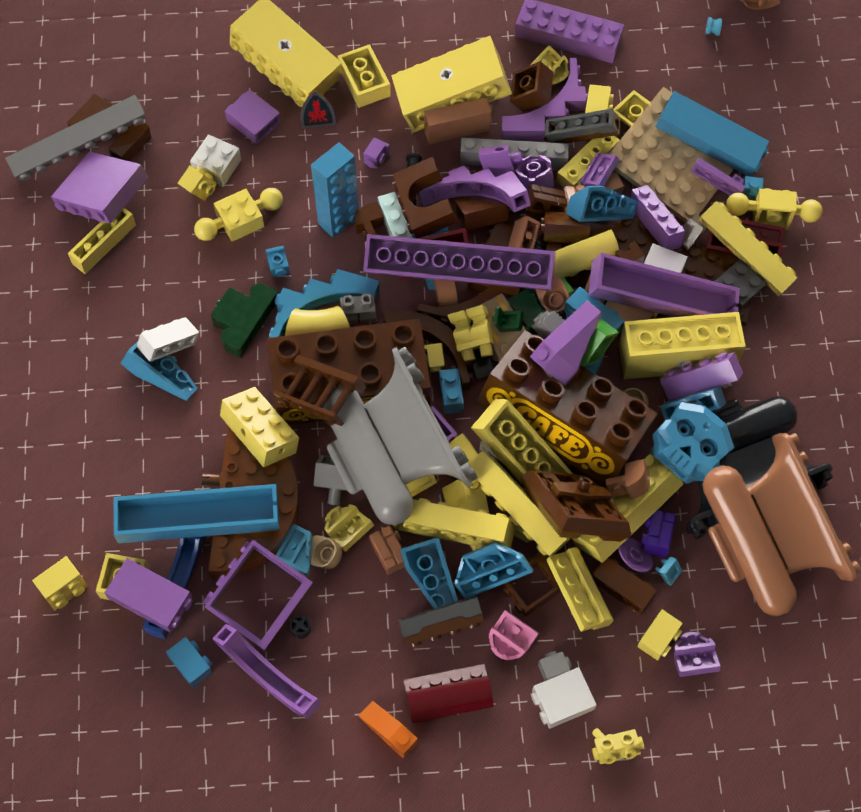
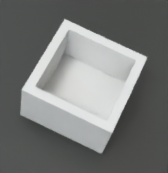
M208 134L190 160V163L195 169L199 166L204 171H207L214 176L213 181L224 187L241 161L240 150L238 147Z

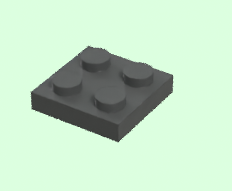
M741 259L715 280L718 283L740 288L738 304L740 308L745 306L767 286V282Z

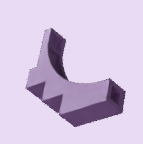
M577 58L569 59V78L561 92L548 104L525 114L502 116V140L544 141L546 120L569 116V111H585L588 94H586L585 86H581V79H578L580 65H577Z
M461 166L449 171V176L442 178V181L428 186L418 193L423 206L442 199L459 196L493 198L505 203L513 212L531 206L527 189L512 171L494 177L488 168L471 175L465 166Z

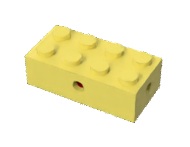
M256 387L222 400L221 418L263 467L296 454L299 441L298 435Z

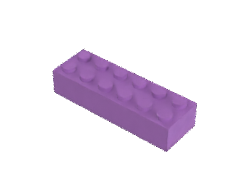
M525 0L515 24L514 37L546 46L550 45L557 49L613 64L622 39L624 24L536 0Z

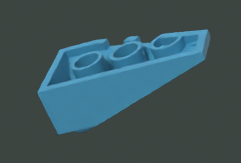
M601 185L586 186L570 196L566 214L579 222L633 219L638 201Z
M137 341L127 351L120 364L135 376L187 401L198 388L188 374L177 365L176 358L174 356L171 357L169 354L150 362L138 349Z

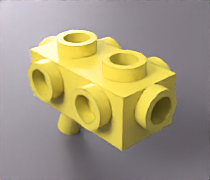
M598 728L592 732L596 738L594 739L595 748H592L595 761L599 760L600 764H612L616 760L624 758L632 759L640 755V750L644 749L642 737L637 736L635 729L606 736Z

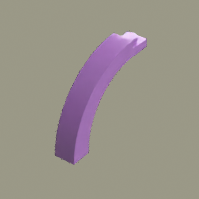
M225 624L213 637L216 644L250 677L299 716L302 715L308 719L320 706L321 702L318 698L282 674L230 625Z

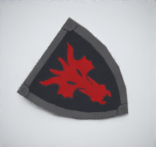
M315 90L307 97L300 112L301 129L336 125L333 107L322 94Z

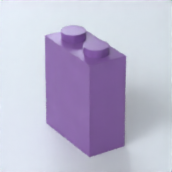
M250 89L225 110L227 122L256 145L281 124L280 112Z

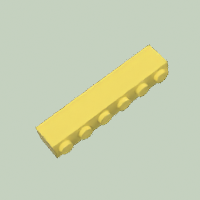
M716 201L700 217L699 221L735 256L761 276L776 295L780 296L797 279L795 271L789 266L786 267L777 254L773 255L768 250L769 247L763 241L759 242L755 238V233L749 228L746 229L737 216H732L723 203L719 204Z

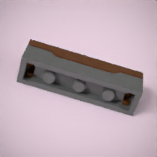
M612 108L546 120L545 136L551 143L564 144L615 136L620 133V118Z
M473 596L401 618L397 621L404 644L415 647L422 644L421 641L425 639L434 641L440 639L441 635L449 633V635L461 632V628L467 626L468 629L479 627V623L483 622L484 619L478 598Z

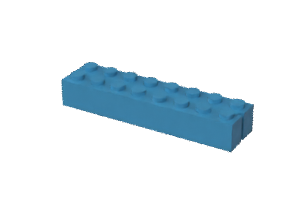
M276 484L114 497V537L118 543L277 531L280 530Z

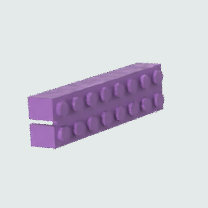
M600 253L592 260L588 296L672 317L738 312V307L735 306L739 304L740 288Z

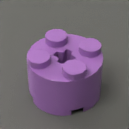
M532 155L524 157L523 162L517 163L516 176L526 189H528L530 184H537L548 188L554 186L552 165L547 157L538 155V158H532Z

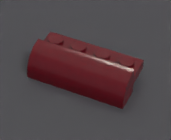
M741 220L742 225L746 229L749 228L755 233V238L759 242L763 241L769 247L768 250L773 255L777 254L781 258L784 227ZM709 231L706 249L733 254Z
M484 664L404 680L412 723L494 707L491 685Z

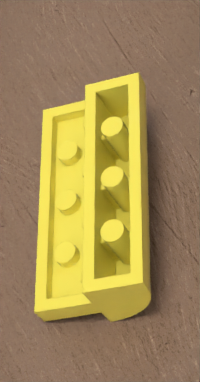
M612 229L555 251L554 275L559 278L572 277L582 270H590L592 260L600 253L615 256V252L619 250Z
M577 547L569 548L566 552L549 556L546 559L581 632L589 629H600L609 626L614 621Z

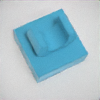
M670 556L668 560H661L663 564L661 569L659 567L655 569L658 575L662 576L666 584L672 585L683 570L677 559Z

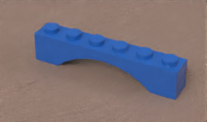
M207 536L180 538L176 556L167 580L187 589ZM148 620L144 623L143 628L148 635L164 640L167 639L168 631Z

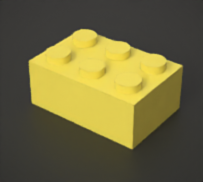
M370 44L338 55V60L342 62L340 72L358 108L390 97V83Z

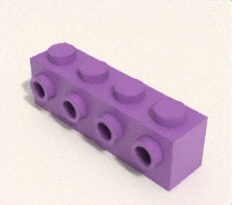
M648 185L632 189L631 199L638 201L635 214L659 245L669 250L680 248L685 230L676 221L674 215L668 211L665 204L659 200L656 193Z
M724 352L711 360L710 358H705L695 365L689 363L682 366V369L676 370L672 368L667 370L660 382L670 401L737 381L742 376L743 371L735 352L730 354Z

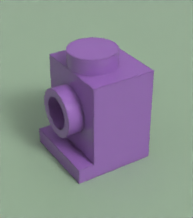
M373 138L364 152V163L370 168L377 169L379 164L384 162L386 156L390 155V144Z

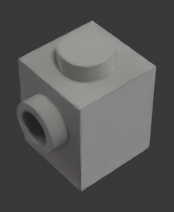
M556 651L546 654L545 658L539 660L538 664L544 681L566 673L572 668L568 656L565 657L563 652L557 653Z

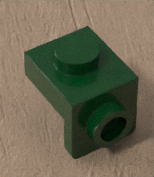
M496 307L495 314L492 316V322L500 332L521 331L524 313L521 310L503 311L500 307Z

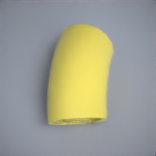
M339 306L323 310L294 309L288 319L285 336L350 328L343 310Z

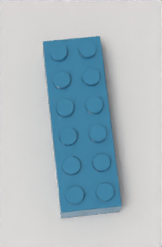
M340 142L311 164L318 225L332 238L337 234H341L350 223H354L356 214L359 211L355 156Z

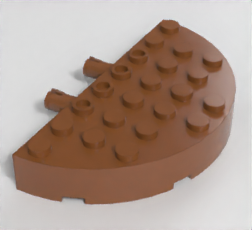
M228 426L222 472L220 474L203 473L201 484L202 486H219V489L276 484L279 501L280 530L213 536L208 570L211 579H220L222 575L227 576L231 570L228 566L234 558H240L243 554L240 550L247 541L251 543L254 540L276 555L292 526L296 525L299 513V489L295 471L288 457L263 467ZM254 549L235 576L247 571L251 572L270 560Z

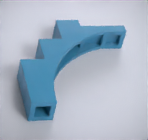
M337 269L336 274L331 276L329 284L310 278L308 285H304L302 293L282 288L281 293L277 294L275 299L278 313L275 319L276 325L274 328H271L269 338L284 336L288 319L294 309L313 310L323 305L340 302V298L345 295L353 297L370 294L374 295L376 302L380 291V281Z

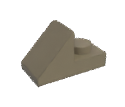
M698 214L689 218L683 225L685 235L682 247L687 251L707 230L699 221L700 216Z

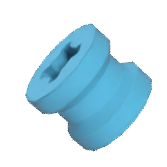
M708 17L705 34L714 33L716 36H719L722 18L716 20Z

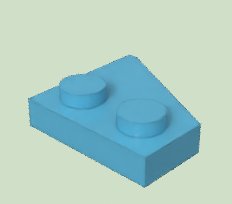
M294 524L275 556L296 571L309 576L312 533Z

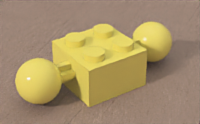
M267 188L261 193L260 199L253 201L248 190L243 189L215 202L214 208L218 218L214 220L210 218L199 219L194 226L195 235L200 240L210 241L217 235L218 229L224 227L230 240L233 242L263 228L264 222L260 210L264 208L269 211L279 209L283 203V196L278 189Z
M759 189L755 201L749 200L743 193H734L726 201L728 212L732 215L741 216L747 211H753L752 222L784 227L785 230H789L794 215H799L807 223H814L821 218L823 213L821 204L816 200H806L801 205H796L797 192L789 190Z

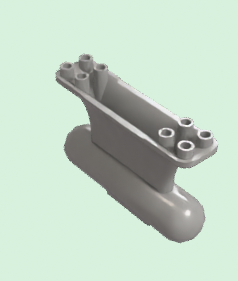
M397 347L392 349L395 362L394 372L389 383L378 395L364 404L357 391L350 393L337 414L344 424L342 426L337 424L331 425L337 440L329 443L327 446V450L348 492L356 494L363 489L377 518L388 525L403 523L412 514L414 503L406 484L425 476L445 474L458 478L470 488L473 486L472 481L478 479L476 472L468 463L469 460L465 452L461 450L459 445L452 448L419 385V382L425 378L415 365L416 361L406 347L400 350ZM339 385L335 387L323 409L328 411L332 409L344 386Z

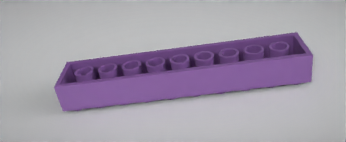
M367 234L363 272L553 291L556 252Z

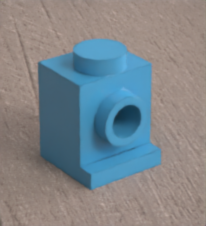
M745 176L743 182L745 188L742 193L749 200H756L759 189H763V178Z
M284 246L266 249L271 276L282 277L290 273Z

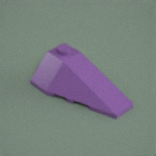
M586 301L542 341L530 358L566 386L580 368V361L583 354L587 351L588 342L591 335L595 332L602 312L589 301Z

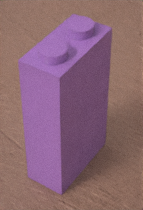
M126 558L104 592L111 601L170 633L173 628L176 629L179 626L183 612L187 611L193 602L192 595L188 590Z

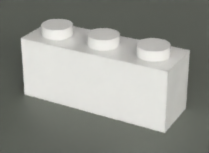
M186 317L179 320L176 319L171 323L160 325L149 331H143L139 336L137 347L151 362L193 346L199 332Z

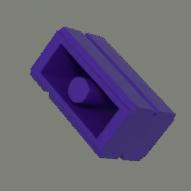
M657 510L646 520L645 527L648 528V531L643 533L641 544L644 545V553L655 554L663 558L667 557L676 519L675 514Z

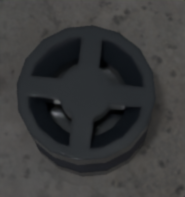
M304 615L294 616L290 621L291 633L295 638H306L311 632L309 619Z

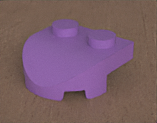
M688 632L681 635L680 639L675 643L674 661L679 677L720 671L721 666L715 652V643L711 638L707 639L701 636L700 632Z

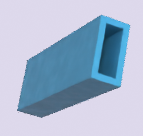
M676 91L671 95L655 125L656 128L747 176H751L754 171L757 172L762 164L759 161L766 156L769 150L766 148L769 143L768 140Z

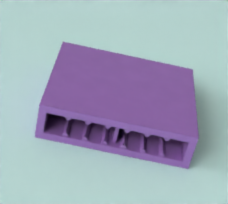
M89 151L51 198L55 202V207L60 211H67L73 215L77 214L88 219L92 218L99 222L111 224L149 177L141 164Z

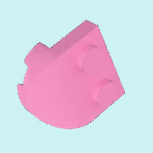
M504 610L489 633L491 650L501 659H517L527 653L539 632L509 611Z

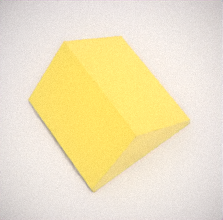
M633 90L613 110L621 121L631 127L651 102Z

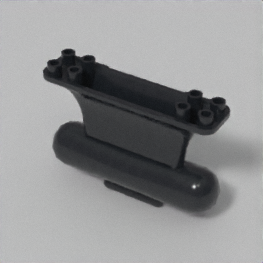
M771 397L745 408H742L738 400L733 399L727 401V404L720 409L711 411L727 424L734 448L720 460V466H730L736 469L747 487L759 480L773 464L775 447L772 437L779 433L789 432L797 423L796 407L785 397ZM703 448V451L705 453H708V450L706 448ZM827 463L818 466L804 464L813 486L816 485L818 490L828 486L827 481L833 478L831 474L833 467L831 464ZM697 481L700 490L699 512L689 520L686 526L687 533L693 534L695 539L703 537L706 534V529L718 524L704 494L703 481Z

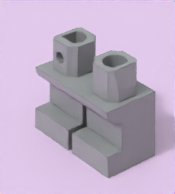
M363 294L362 296L353 297L345 295L340 298V308L343 310L349 324L358 323V313L360 315V323L377 322L374 295Z

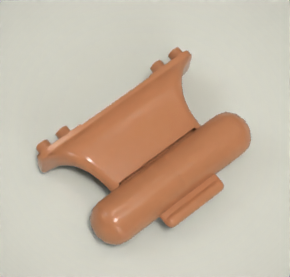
M779 433L772 437L775 447L774 462L769 470L752 485L747 487L739 472L730 466L713 468L706 474L702 483L704 494L718 521V524L710 527L708 532L731 580L738 582L745 578L758 606L764 613L770 616L787 614L794 608L798 598L795 586L789 575L814 567H826L832 569L841 580L847 581L857 579V573L861 572V567L856 561L851 563L848 555L853 553L852 548L848 543L842 544L841 540L838 539L804 465L809 462L808 456L803 451L798 452L796 446L800 444V440L795 433L791 435Z

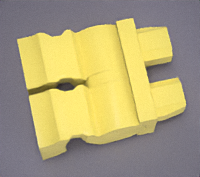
M484 305L448 314L450 322L456 327L453 335L457 351L462 353L463 359L466 362L476 359L474 350L479 348L481 357L493 355L492 345L495 343L490 322L488 321V310Z

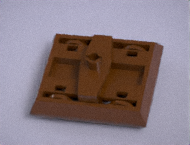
M530 470L521 476L524 491L559 537L578 539L580 535L599 536L603 541L621 542L631 537L632 533L629 522L610 500L612 497L610 492L605 487L598 486L590 476Z

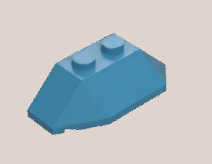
M494 542L462 555L454 585L464 599L530 574L533 572V568L523 554L498 542Z

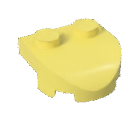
M550 45L531 63L532 65L541 61L553 71L552 86L564 81L569 74L568 59L565 55L561 57Z
M349 504V507L341 508L337 506L332 509L325 517L326 524L324 529L329 538L339 543L342 550L346 552L374 524L360 513L356 506Z

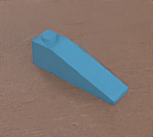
M439 537L400 549L406 570L433 608L458 601Z

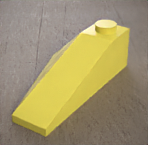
M458 479L442 488L445 503L449 504L450 507L464 506L471 511L480 509L487 511L489 514L486 494L482 491L481 487L483 485L480 482L472 481L473 486L468 488ZM470 545V547H471V549H472L473 551H474V550H477V549H479V548H482V547Z

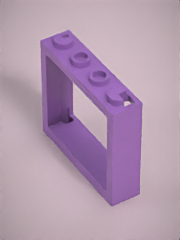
M252 540L251 543L247 541L240 551L243 554L240 558H234L228 568L231 570L227 576L222 575L217 581L216 585L219 587L214 593L209 592L204 599L206 603L204 607L265 650L313 582ZM254 549L302 583L262 639L256 637L213 606Z

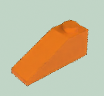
M374 701L358 715L363 722L403 759L418 745V738Z

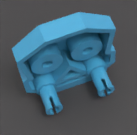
M681 402L676 407L671 418L666 420L652 435L654 446L651 448V455L654 454L655 458L685 484H689L692 481H704L706 474L713 468L720 466V460L734 448L727 424L706 406ZM680 428L685 430V434L680 431ZM703 448H706L708 450V453H705L703 451Z

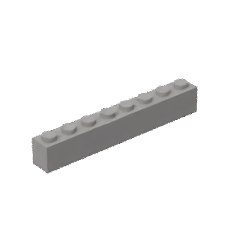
M133 95L5 159L14 177L24 181L29 179L31 174L43 172L52 164H60L64 161V158L68 156L74 157L85 148L90 149L101 140L107 141L111 139L112 135L117 132L123 133L132 125L142 124L147 116L136 95Z

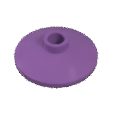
M628 538L618 548L623 561L633 570L645 573L652 568L653 559L651 554L644 553V545L637 540Z

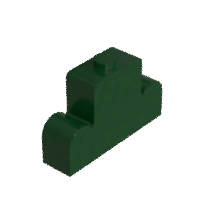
M255 284L250 289V296H247L233 288H229L222 299L216 302L211 318L213 325L223 330L221 341L223 348L227 352L242 358L275 307L278 291L264 284Z

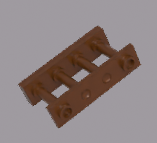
M297 355L294 362L299 367V372L285 394L276 390L273 393L279 399L278 403L286 408L290 406L319 417L329 425L337 424L342 426L344 423L337 414L350 393L354 391L363 393L366 388L365 384L358 376ZM312 374L314 377L300 399L292 397L304 377ZM328 380L329 383L316 404L307 403L320 381ZM339 385L344 386L330 411L323 409L335 387Z

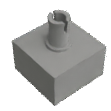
M321 455L316 462L313 486L329 488L327 503L340 505L341 490H347L331 456Z

